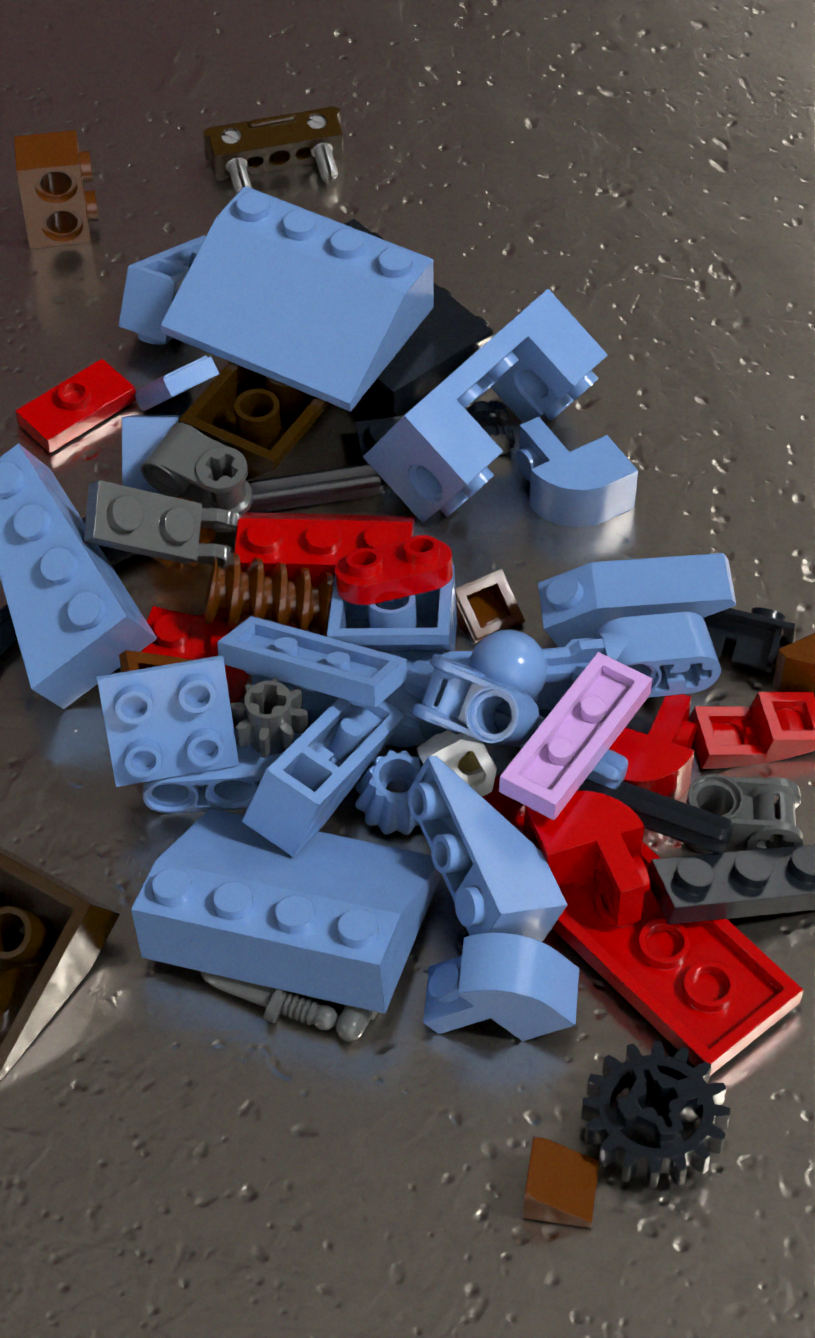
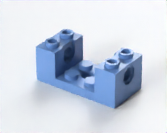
M547 289L407 412L363 458L422 523H425L439 509L448 517L494 476L487 466L503 452L468 413L466 408L491 387L522 423L540 417L542 414L552 421L599 379L592 369L608 354L555 295Z

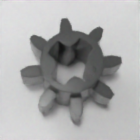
M273 678L271 681L258 682L253 686L250 684L245 685V703H231L233 725L236 726L238 745L243 747L250 744L254 750L261 753L263 758H266L268 755L284 752L294 742V733L302 734L309 728L308 711L303 709L302 691L300 689L289 691L276 678Z

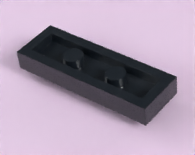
M815 844L652 859L647 870L650 888L668 925L815 910Z

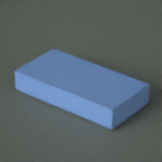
M206 355L136 390L137 393L134 396L143 412L219 375V372L212 357H207Z

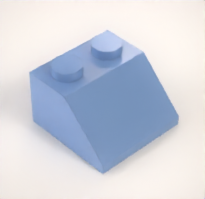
M454 563L453 577L444 587L371 605H357L343 600L337 593L335 576L327 637L377 651H455L457 609Z

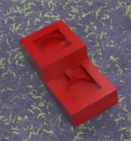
M757 692L751 706H694L688 719L689 722L697 724L693 742L701 769L733 768L764 764L815 751V696L813 692Z

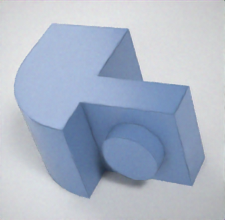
M540 417L520 425L519 450L516 452V461L522 475L530 481L529 507L540 517L562 526L588 527L606 522L635 508L638 470L608 435L569 452Z
M482 933L464 937L462 956L429 966L423 1023L438 1034H442L491 1018L521 1041L575 1026L579 968L551 946L529 937L509 933Z

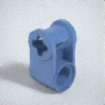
M433 654L430 664L434 667V671L422 702L413 705L411 711L413 715L437 726L464 733L482 742L516 746L524 744L538 729L540 721L539 709L531 696L518 689L487 678L485 673L475 668ZM506 700L511 707L512 718L507 729L499 732L495 726L494 714L498 705Z

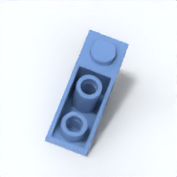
M428 756L406 795L410 813L419 822L431 849L433 864L437 871L442 873L455 902L458 920L466 927L469 936L482 933H509L543 942L567 907V903L542 851L440 758Z

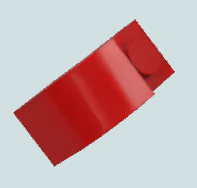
M685 694L665 696L648 735L626 727L623 729L609 748L625 756L629 761L627 773L623 781L676 800H680L685 795L691 781L695 750L691 749L697 728V724L688 721L691 696Z
M576 791L555 820L525 806L523 835L542 851L558 886L594 876L617 927L641 920L644 893L650 891L649 875L641 858L645 826L630 807L616 798L593 791Z

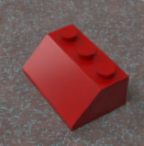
M246 512L238 519L235 554H239L242 572L246 570L253 557L262 559L265 577L268 576L276 562H280L286 565L288 581H291L299 567L309 568L312 586L323 571L332 573L334 586L335 566L341 558L355 549L376 548L408 540L414 536L415 516Z

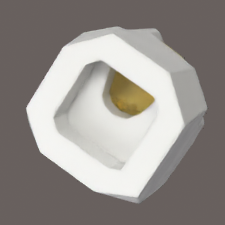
M447 730L441 734L434 735L417 747L423 764L428 756H437L481 797L492 792L497 767L482 741L464 733L455 734L451 730Z

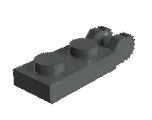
M97 480L89 483L84 542L183 564L198 562L212 565L216 555L218 566H222L228 555L235 553V548L219 544L199 543L200 527L214 529L218 532L237 531L238 519L241 518V515L219 508H202L201 503Z

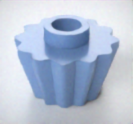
M390 750L386 756H378L369 765L366 773L356 783V790L360 795L356 800V808L365 813L367 825H379L384 834H390L398 830L405 835L410 834L415 826H420L419 822L410 813L406 795L423 766L419 757H410L406 750L400 753Z

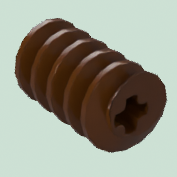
M230 553L221 568L218 567L217 556L215 555L205 599V623L212 624L222 609L226 610L228 627L235 629L242 616L247 614L249 617L253 616L264 620L272 619L273 622L286 626L293 623L296 624L297 629L311 632L313 628H318L319 634L323 635L333 590L332 573L323 571L312 586L309 568L299 567L291 581H288L285 563L276 562L268 576L265 577L263 561L260 558L253 557L246 570L242 572L239 554Z

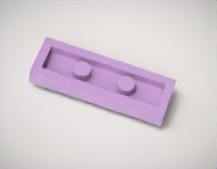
M598 652L500 775L499 792L555 820L649 697L652 678Z

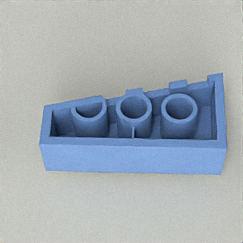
M18 443L0 457V579L31 689L62 709H65L98 684L97 676L109 675L121 667L119 654L125 650L140 652L155 641L157 637L99 545L84 542L85 523L51 469Z

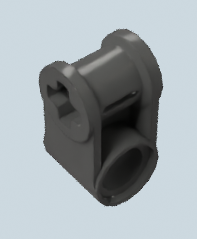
M184 423L172 425L141 465L143 477L154 489L163 495L201 503L202 508H219L228 512L238 513L241 516L249 511L253 503L252 489L246 481L248 475L247 461L243 454L235 448L228 447L203 435L190 425Z
M708 774L697 778L691 784L686 801L687 804L727 817L733 822L729 843L722 853L803 845V832L796 826L795 809L801 803L800 788L795 782L780 777L760 779ZM774 796H779L777 802L774 803ZM772 834H774L773 842L769 841ZM686 844L689 848L696 851L697 853L714 854L709 851L700 849L698 847Z

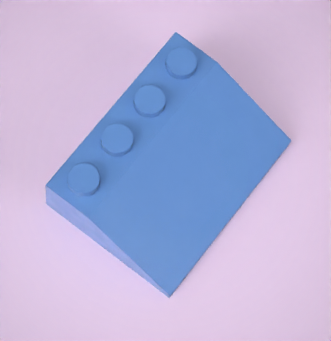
M244 186L215 218L160 325L161 333L351 412L433 309L434 259Z
M211 808L155 860L131 908L142 958L384 1014L387 1011L442 875L435 868L431 855L319 831L293 857L242 822L244 815Z

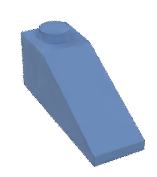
M200 236L128 265L119 319L120 327L136 332L140 340L150 344H166L169 340L174 339L161 333L160 325L206 236Z
M724 553L590 562L538 582L543 629L558 647H565L572 639L594 637L602 625L616 618L675 612H693L704 618L737 606L729 561Z
M338 698L266 769L242 822L294 857L324 826L402 724L406 715L386 701L373 708L370 706H355L345 699Z

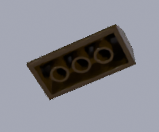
M229 362L181 416L179 423L190 425L203 435L241 452L247 461L248 475L246 480L275 470L330 403Z

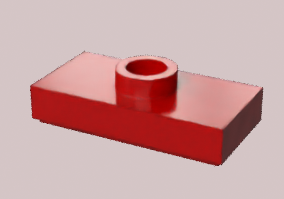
M102 358L15 410L17 423L44 449L52 453L135 402L134 394H136V390L127 379Z

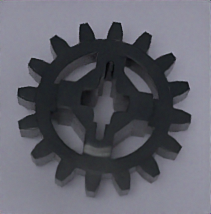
M655 1041L651 1049V1055L642 1056L640 1050L634 1044L627 1045L625 1062L621 1063L618 1059L607 1055L603 1060L602 1075L590 1074L587 1085V1095L589 1097L583 1098L581 1119L588 1122L585 1130V1141L587 1145L602 1144L600 1147L599 1163L603 1167L612 1164L616 1160L623 1163L621 1180L628 1182L637 1171L646 1173L649 1188H656L660 1174L669 1173L672 1180L679 1186L685 1184L688 1165L704 1174L709 1167L710 1153L721 1154L726 1133L722 1130L728 1129L730 1108L722 1105L724 1103L726 1087L724 1083L707 1084L711 1072V1065L707 1061L698 1064L694 1068L687 1064L689 1049L682 1047L672 1058L664 1056L662 1042ZM628 1087L629 1095L617 1098L616 1107L610 1108L616 1096ZM700 1119V1125L690 1138L684 1141L682 1132L693 1129L694 1121Z

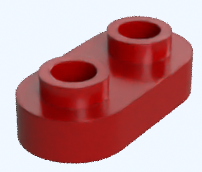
M417 535L403 542L376 548L355 549L341 558L335 566L337 593L343 600L349 603L371 605L440 589L448 584L453 577L452 551L447 544L428 535Z

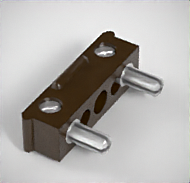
M332 106L209 127L204 130L205 159L211 161L216 181L232 180L236 195L242 189V185L243 187L252 188L249 175L317 164L322 180L328 181L329 172L332 181L338 176L335 160L343 159L341 110L338 107Z

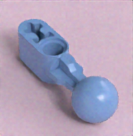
M693 612L616 618L602 625L594 637L572 639L565 647L542 649L532 637L517 630H499L484 637L474 648L469 660V666L485 673V677L525 692L533 699L540 693L545 683L559 681L574 683L598 652L651 677L652 686L649 697L700 692L713 685L721 674V666L705 620L702 616ZM504 700L502 703H500V705H507V704H508V702H507L506 700Z

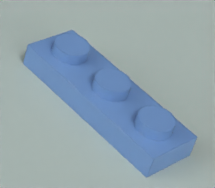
M253 616L249 617L217 642L218 656L223 655L224 665L244 670L245 673L251 676L276 678L279 681L293 684L303 691H318L342 698L355 706L376 708L407 681L406 658Z

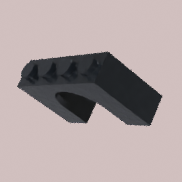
M355 218L345 223L347 226L383 239L379 234L368 230ZM434 283L433 309L360 401L380 418L404 416L493 337V330L482 317L475 316L456 301L446 288L439 287Z

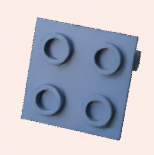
M223 655L97 676L116 787L239 766Z

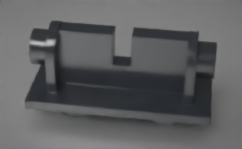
M755 607L752 608L751 613L728 608L703 618L718 660L721 659L725 641L736 642L732 664L771 674L776 667L778 650L784 647L780 645L781 642L791 644L795 639V623L787 622L785 615L768 608Z

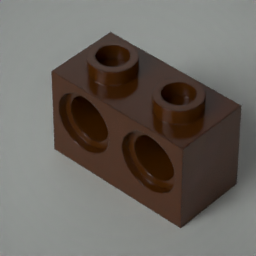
M76 130L14 136L16 173L29 248L36 249L91 243L89 222L99 221L95 190L85 191L84 183L93 182L90 151H79Z

